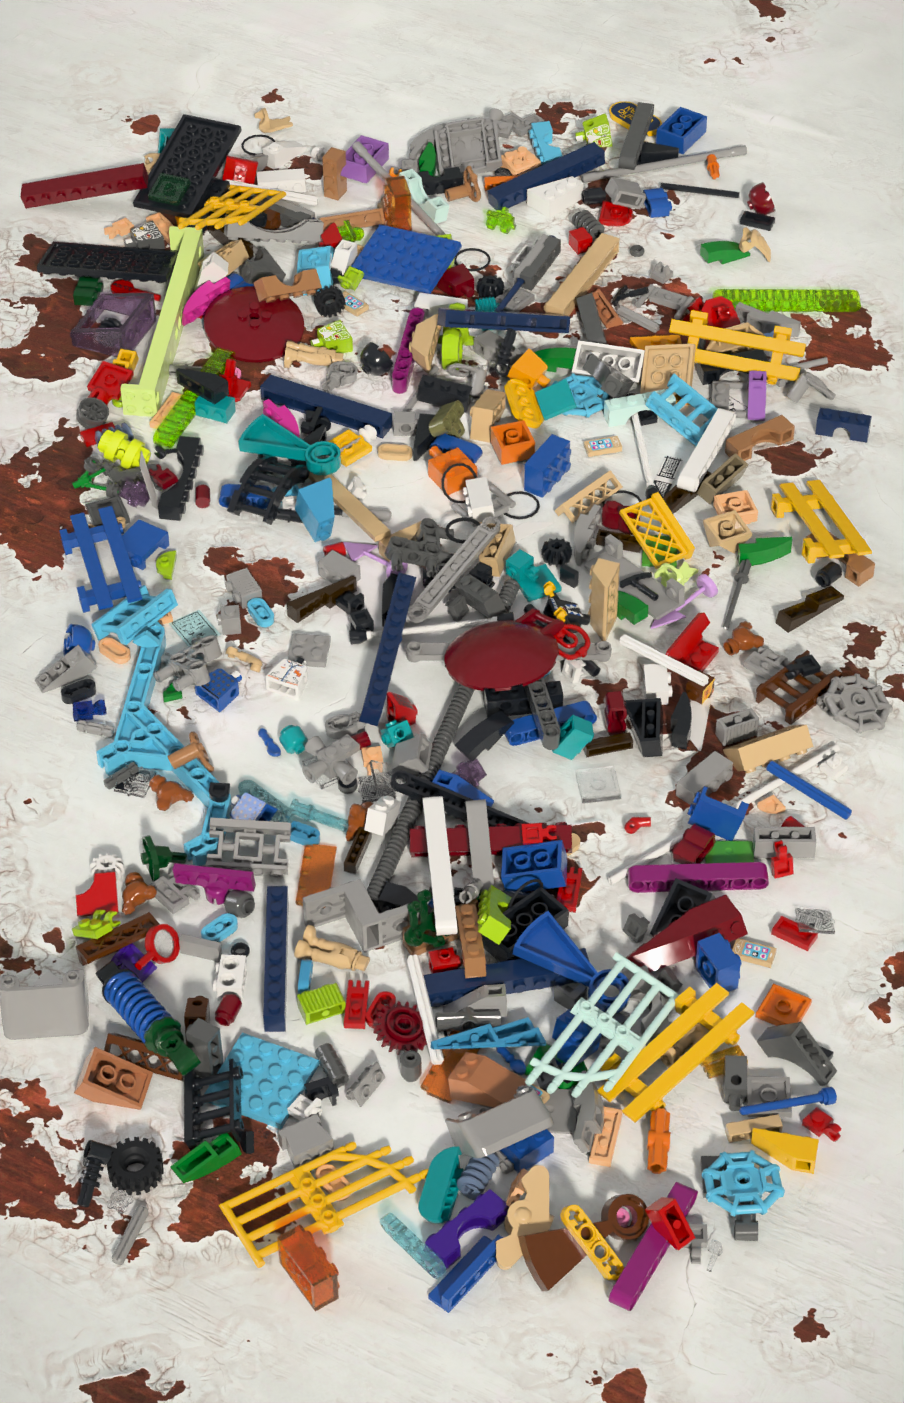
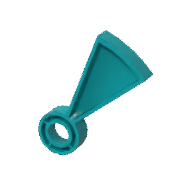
M264 414L256 418L246 428L238 441L241 452L306 461L307 469L315 475H330L341 467L340 448L336 444L321 441L310 445ZM321 455L330 456V457H328V458H326V459H318V458H317L318 456H321Z

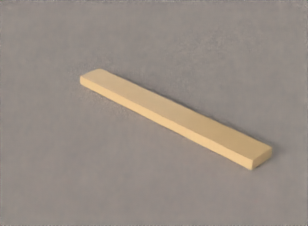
M310 472L308 478L313 483L331 478L333 502L375 542L391 536L390 530L332 474L322 476Z

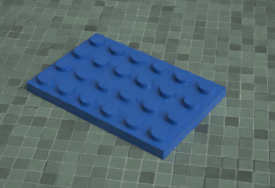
M379 225L351 267L363 271L364 277L362 279L431 294L462 245L461 242Z

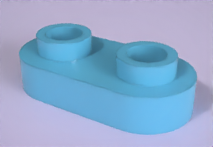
M253 598L248 601V612L257 625L269 627L274 623V613L263 599Z
M230 913L222 914L203 927L201 938L216 942L223 941L237 930L238 921L236 916Z

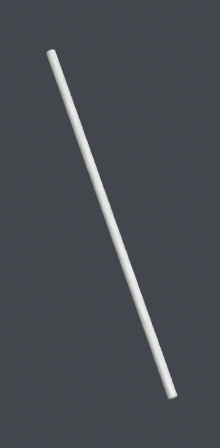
M837 744L832 745L793 768L790 772L799 775L840 750ZM777 778L732 804L731 807L738 809L741 801L750 804L785 782ZM683 834L610 876L608 882L613 885L628 876L627 871L630 867L647 865L669 852L677 842L679 843L683 839Z

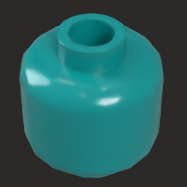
M288 725L282 729L279 741L286 752L289 754L302 753L308 742V738L299 726Z

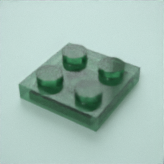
M160 173L148 194V198L152 201L178 206L191 184L190 179Z

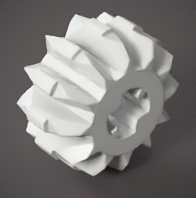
M108 852L104 856L99 854L98 858H93L92 864H90V873L93 881L96 873L116 872V881H121L122 875L125 872L122 859L118 858L116 853L110 856Z

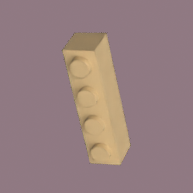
M779 1114L727 1123L725 1133L728 1142L731 1143L752 1139L753 1128L782 1133L783 1124Z

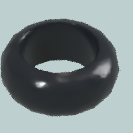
M242 942L234 944L231 948V955H246L247 958L250 953L249 946ZM238 949H244V950H246V951L243 952V953H236V952H235V951L238 950Z

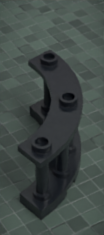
M264 455L262 459L257 458L241 477L240 483L242 484L239 490L234 491L227 512L240 516L242 511L264 517L263 522L272 525L284 496L294 485L305 483L310 471L306 465L292 467L278 463V458L270 455ZM274 472L285 476L281 479L271 475ZM262 480L278 486L275 492L254 487V484ZM253 493L271 498L267 510L245 504L244 502L248 494Z

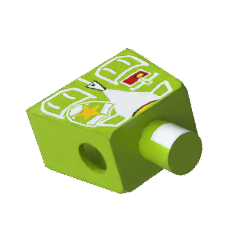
M606 113L584 121L582 123L584 131L575 133L577 142L586 140L587 145L595 142L599 147L613 146Z
M341 320L318 328L317 339L310 341L311 346L327 347V349L336 350V353L353 351L352 337Z

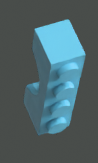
M550 121L531 123L529 138L532 139V146L535 148L536 157H539L541 161L540 166L562 157L563 155L559 147L548 145L552 143L553 129Z

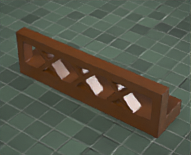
M148 912L114 928L98 939H90L77 945L76 950L79 962L84 966L145 938L151 927L159 925L158 921Z
M108 1033L104 1051L110 1053L111 1045H118L122 1054L117 1057L122 1058L124 1056L126 1061L155 1074L180 1081L183 1080L184 1077L180 1072L175 1074L170 1071L168 1064L172 1061L168 1057H163L153 1051H149L142 1040L118 1033ZM133 1050H137L142 1057L136 1063L132 1062L128 1055ZM153 1055L158 1056L162 1063L157 1068L151 1067L148 1061Z

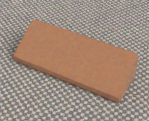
M600 289L592 293L600 320L606 328L624 324Z

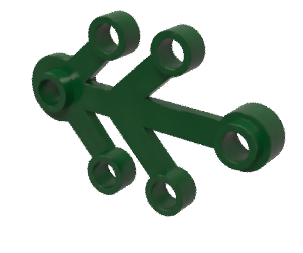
M426 889L422 890L417 894L419 902L413 901L407 906L410 916V927L405 932L404 939L409 946L417 947L422 943H426L438 948L445 944L443 935L429 936L423 934L426 930L436 932V926L434 923V908L428 914L427 902L431 900V893ZM420 912L421 923L418 925L417 913Z

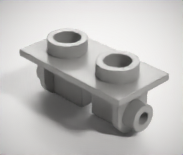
M375 1062L374 1065L366 1066L363 1073L358 1077L359 1082H354L346 1091V1098L350 1101L353 1099L357 1100L360 1107L363 1106L385 1079L378 1062Z

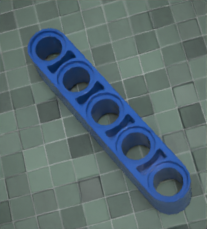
M588 701L554 708L560 728L572 715L590 721L592 724L597 720V716ZM533 714L513 719L514 724L504 734L512 746L540 739Z

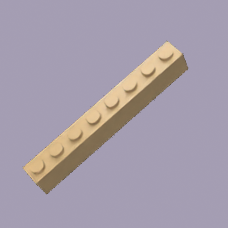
M601 233L595 239L594 244L588 248L579 263L573 267L572 272L566 276L565 281L560 283L556 292H553L550 300L546 301L544 305L545 314L569 316L578 305L576 298L586 295L619 252L620 238Z

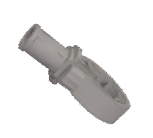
M346 361L332 363L329 366V373L326 375L327 381L322 385L323 391L330 393L334 388H339L340 384L343 387L345 384L356 381L357 366Z
M357 711L349 715H336L326 721V734L332 739H340L346 734L353 736L359 730L364 729V725L367 723L359 721L361 714ZM339 726H346V727H343V728L340 729V730H339V728H337V727H339Z

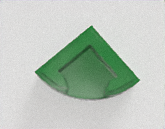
M173 683L163 692L164 703L183 698L182 692L176 691Z

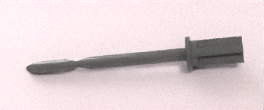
M748 559L741 561L738 573L734 576L737 585L723 628L727 630L742 584H746L749 580L748 574L752 564Z

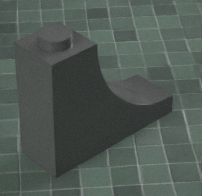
M261 247L254 261H246L240 274L248 284H254L255 281L262 277L274 275L283 282L286 276L266 248Z
M594 354L590 355L583 366V369L601 384L602 387L600 389L613 398L625 397L634 384V381Z
M802 1022L767 1027L757 1040V1043L768 1058H781L798 1065L808 1072L820 1086L827 1085L837 1072Z

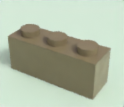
M735 453L702 482L697 494L711 505L714 501V496L723 494L743 476L749 464Z

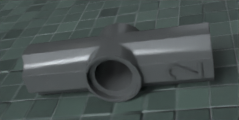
M470 1007L463 1008L459 1012H436L437 1032H464L487 1024H491L492 1028L501 1026L500 1011L476 1012Z

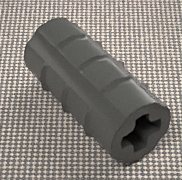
M329 1043L319 1046L315 1053L319 1064L323 1068V1072L330 1078L332 1084H336L337 1088L344 1086L349 1081V1076L333 1046Z

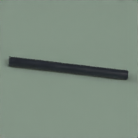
M661 183L660 188L665 190L739 198L740 192L669 183Z

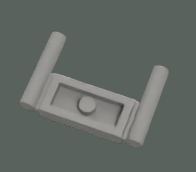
M650 284L648 286L649 293L641 295L636 301L635 306L640 308L646 299L649 298L650 302L678 310L674 318L680 320L689 305L694 301V298Z
M713 381L712 404L717 408L729 410V390L747 389V383ZM733 411L736 412V418H746V411Z
M494 484L489 486V490L497 496L492 499L495 518L508 512L509 507H515L516 502ZM457 503L452 504L451 508L460 516L472 518L468 516V512ZM469 522L473 527L477 526L476 524Z

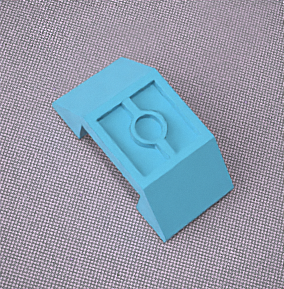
M332 246L299 250L297 274L304 270L316 269L322 289L325 290L326 286L330 288V286H333L331 262L335 249Z

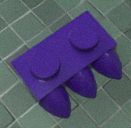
M133 943L121 948L111 960L117 967L121 965L120 970L130 969L134 971L142 983L157 969L151 961L141 970L135 967V963L144 954Z

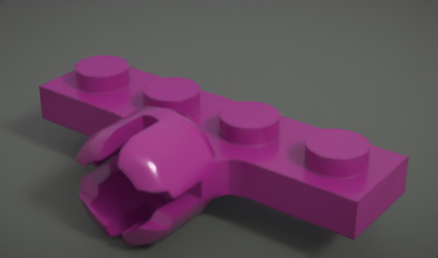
M177 863L174 864L172 869L176 883L202 886L205 890L207 901L211 904L215 903L214 899H216L217 905L224 904L225 897L230 892L229 889L254 892L256 887L254 874L250 871Z

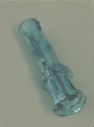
M294 799L290 805L289 816L296 815L304 818L306 822L313 820L342 832L347 830L343 825L348 826V820L319 811L312 804L305 805L300 803L298 799Z

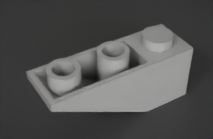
M487 330L474 338V352L486 360L497 362L495 357L499 355L497 353L500 350L498 345L504 340L492 331ZM515 348V351L511 352L512 357H509V365H513L523 355V352Z
M77 645L36 678L35 682L41 692L45 693L83 679L96 669L97 665L92 657L80 645Z
M505 984L484 985L443 1006V1011L459 1012L463 1008L470 1007L476 1012L500 1011L501 1017H508Z

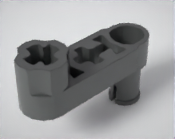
M157 464L147 465L148 471L150 468L153 471L158 470ZM113 467L108 473L111 482L118 483L121 490L145 484L140 467L128 470ZM150 475L151 481L153 482L155 489L162 490V488L154 482L153 477Z

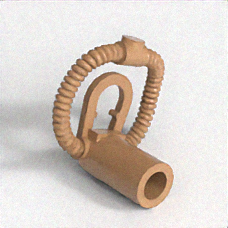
M467 166L464 170L463 178L465 183L463 185L445 189V197L448 202L468 196L473 202H478L481 199L477 175L473 172L471 166Z
M190 732L189 734L190 744L168 755V759L174 769L198 758L209 772L214 771V767L209 763V756L195 732Z

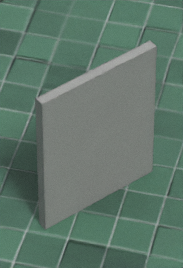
M557 1089L554 1093L549 1094L550 1099L544 1105L554 1122L553 1126L547 1128L550 1133L573 1134L575 1132L577 1110L573 1106L574 1097L571 1095L573 1090Z

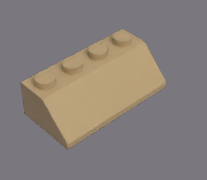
M598 558L596 564L592 565L590 569L592 579L589 589L592 592L589 596L591 606L588 614L591 617L590 625L600 639L606 641L617 619L620 563Z
M807 724L791 725L725 748L723 751L727 758L733 762L737 771H745L746 774L756 771L757 766L767 767L770 761L777 759L779 761L788 760L791 758L790 755L794 753L796 755L805 754L808 752V748L813 747Z

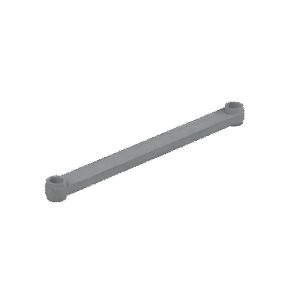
M411 641L406 647L407 660L414 663L418 661H444L445 652L451 643H419ZM607 641L591 643L587 650V655L584 658L578 657L575 660L607 662L611 657V644ZM558 643V648L571 655L584 646L585 643H578L576 647L570 649ZM557 655L556 660H565V658Z

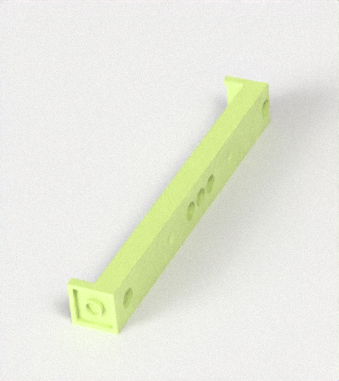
M170 226L171 250L179 251L140 383L139 385H121L124 415L154 417L161 407L170 376L169 366L170 364L173 365L184 327L182 325L183 310L187 301L194 293L200 272L198 262L204 259L205 255L203 229L196 230V228L191 227L179 229L176 226Z

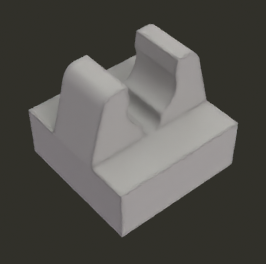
M662 262L657 263L654 270L650 272V278L662 284L673 277V271L670 270L668 265L662 266Z

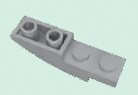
M446 123L434 126L416 137L410 144L409 159L417 160L418 165L419 158L428 142L433 144L436 151L434 131L442 130L445 128L444 125Z
M741 302L736 305V313L739 320L750 323L761 333H771L775 326L791 328V337H798L800 335V321L773 310L766 313Z
M594 504L588 515L580 514L574 531V558L577 566H581L583 561L587 560L590 549H593L595 546L596 538H594L597 524H600L602 521L601 506Z
M590 1082L580 1096L574 1098L573 1106L579 1113L577 1115L576 1129L573 1133V1141L582 1153L590 1152L594 1134H601L603 1131L604 1105L594 1082Z

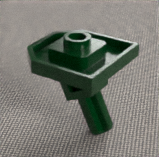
M150 835L142 837L143 853H140L143 865L147 866L153 882L160 878V868L167 867L169 863H186V853L171 852L169 847L155 846Z

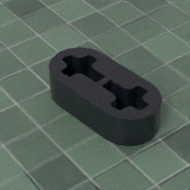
M84 679L61 689V698L66 704H74L96 694V685L91 679Z

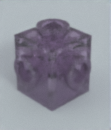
M126 480L120 497L128 500L127 504L135 508L138 505L145 507L150 500L146 484L140 481L132 482Z
M478 759L467 762L463 761L452 772V774L460 776L474 787L479 786V781L487 776Z

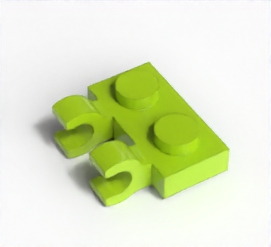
M96 910L91 920L89 918L83 919L78 922L77 926L72 928L74 936L98 939L113 930V927H118L121 924L120 921H112L117 911L107 912L104 919L101 920V915L106 913V911Z

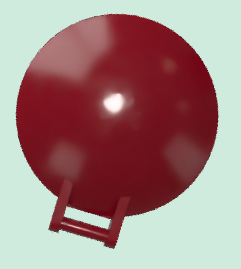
M532 608L517 620H501L478 625L463 632L451 642L445 652V668L448 670L449 676L457 683L475 690L484 691L485 688H495V691L511 690V686L522 684V686L529 685L544 677L556 664L559 648L554 635L563 629L564 622L560 619L548 617L540 613L539 610ZM536 620H539L548 625L546 627H541L535 624L534 622Z

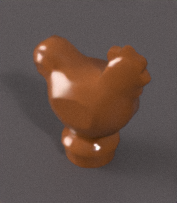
M744 621L737 628L733 629L732 638L727 639L723 647L725 652L732 656L739 653V650L746 651L753 647H762L764 645V638L753 634L750 631L752 629L751 623Z
M155 775L149 782L152 791L157 792L156 804L159 810L166 811L172 804L178 801L188 802L194 798L192 791L183 788L176 781H167L161 775Z
M366 802L361 805L354 803L351 805L348 815L349 827L346 832L347 841L353 840L359 827L365 828L368 808L374 803Z
M137 872L129 873L125 878L126 887L122 893L124 901L122 912L125 915L132 914L136 906L154 898L157 894L156 888L152 885L148 886L144 882L143 877Z

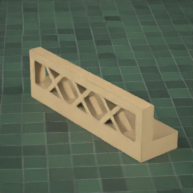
M610 470L561 504L554 511L558 516L565 513L569 520L574 523L578 520L580 514L588 513L594 504L599 505L623 488V486ZM609 480H611V482L616 487L614 490L607 488V482ZM595 490L602 491V498L595 497ZM584 498L590 499V507L582 505ZM571 507L578 508V515L576 517L569 510Z

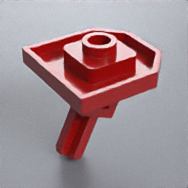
M227 156L222 180H232L254 185L258 162Z
M722 296L706 300L700 311L708 313L707 326L724 329L741 324L732 301Z
M227 359L225 374H219V376L228 381V396L235 398V402L241 401L251 387V382L237 378L235 375L236 360Z

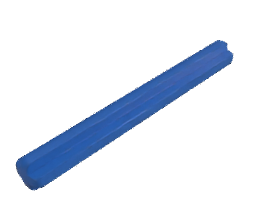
M770 761L767 765L766 770L843 819L847 820L851 816L852 810L778 763Z

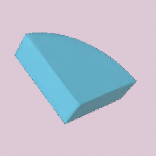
M145 630L134 637L133 643L141 647L152 648L159 646L160 640L148 630Z

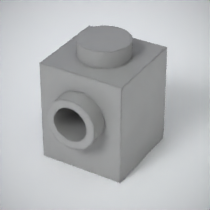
M239 605L220 606L221 614H217L218 625H222L223 635L241 634Z

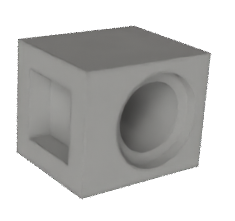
M394 411V436H415V429H417L419 420L415 419V412Z

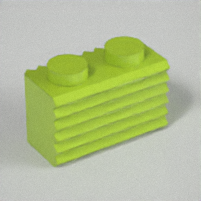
M337 983L326 984L321 988L314 989L313 991L307 990L297 995L298 1009L306 1025L345 1013L346 1003Z

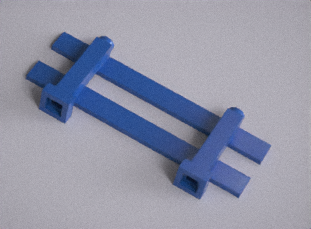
M112 506L98 509L103 524L101 526L89 528L85 514L80 513L70 516L74 532L67 533V529L59 530L65 555L72 554V548H80L92 589L85 591L84 586L77 587L83 613L89 612V606L97 604L99 610L113 607L112 600L124 597L127 598L128 603L143 600L139 589L142 586L141 581L136 580L122 534H124L121 523L118 524ZM108 540L121 582L111 585L106 584L94 543Z

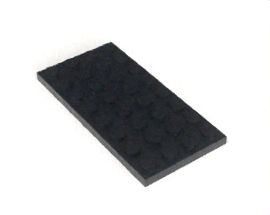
M183 114L148 175L147 188L140 189L134 199V207L183 218L193 215L203 201L241 133V126Z
M53 241L38 263L37 272H42L46 275L56 273L61 276L107 277L110 280L120 278L125 281L133 279L140 282L155 281L156 283L167 282L175 267L179 251Z

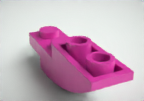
M224 277L214 284L209 280L200 286L191 295L184 307L182 325L185 326L195 321L201 315H205L210 303L219 295L230 290L231 280Z
M270 399L263 401V414L300 438L297 421L285 405L278 408Z

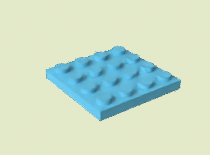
M242 1033L217 1074L229 1071V1059H234L237 1066H241L243 1070V1079H241V1115L282 1129L290 1116L287 1108L300 1094H303L305 1090L304 1084L310 1082L319 1066V1060ZM229 1080L209 1085L204 1094L228 1089ZM229 1097L208 1102L221 1108L230 1106Z

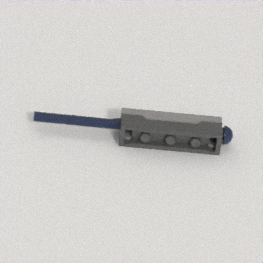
M238 192V193L235 194L234 196H235V197H238V196H240V195L243 194V193ZM250 196L245 200L250 201L254 197ZM267 196L265 199H263L256 205H262L263 203L271 199L273 196ZM282 199L269 207V209L280 213L281 226L285 228L292 227L304 219H316L315 212Z
M543 234L539 240H536L534 247L528 251L527 256L521 260L518 268H515L513 271L514 286L494 311H503L520 287L531 291L534 289L560 254L561 239L553 235Z

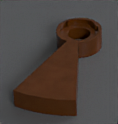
M615 1195L605 1202L601 1212V1221L594 1222L593 1225L604 1239L608 1235L617 1240L638 1238L646 1231L649 1224V1217L645 1211L647 1206L636 1195ZM622 1206L628 1208L632 1215V1221L627 1228L620 1226L617 1221V1212ZM567 1227L518 1236L526 1265L541 1291H549L587 1256ZM584 1227L581 1230V1237L584 1240H588L591 1233L587 1227Z

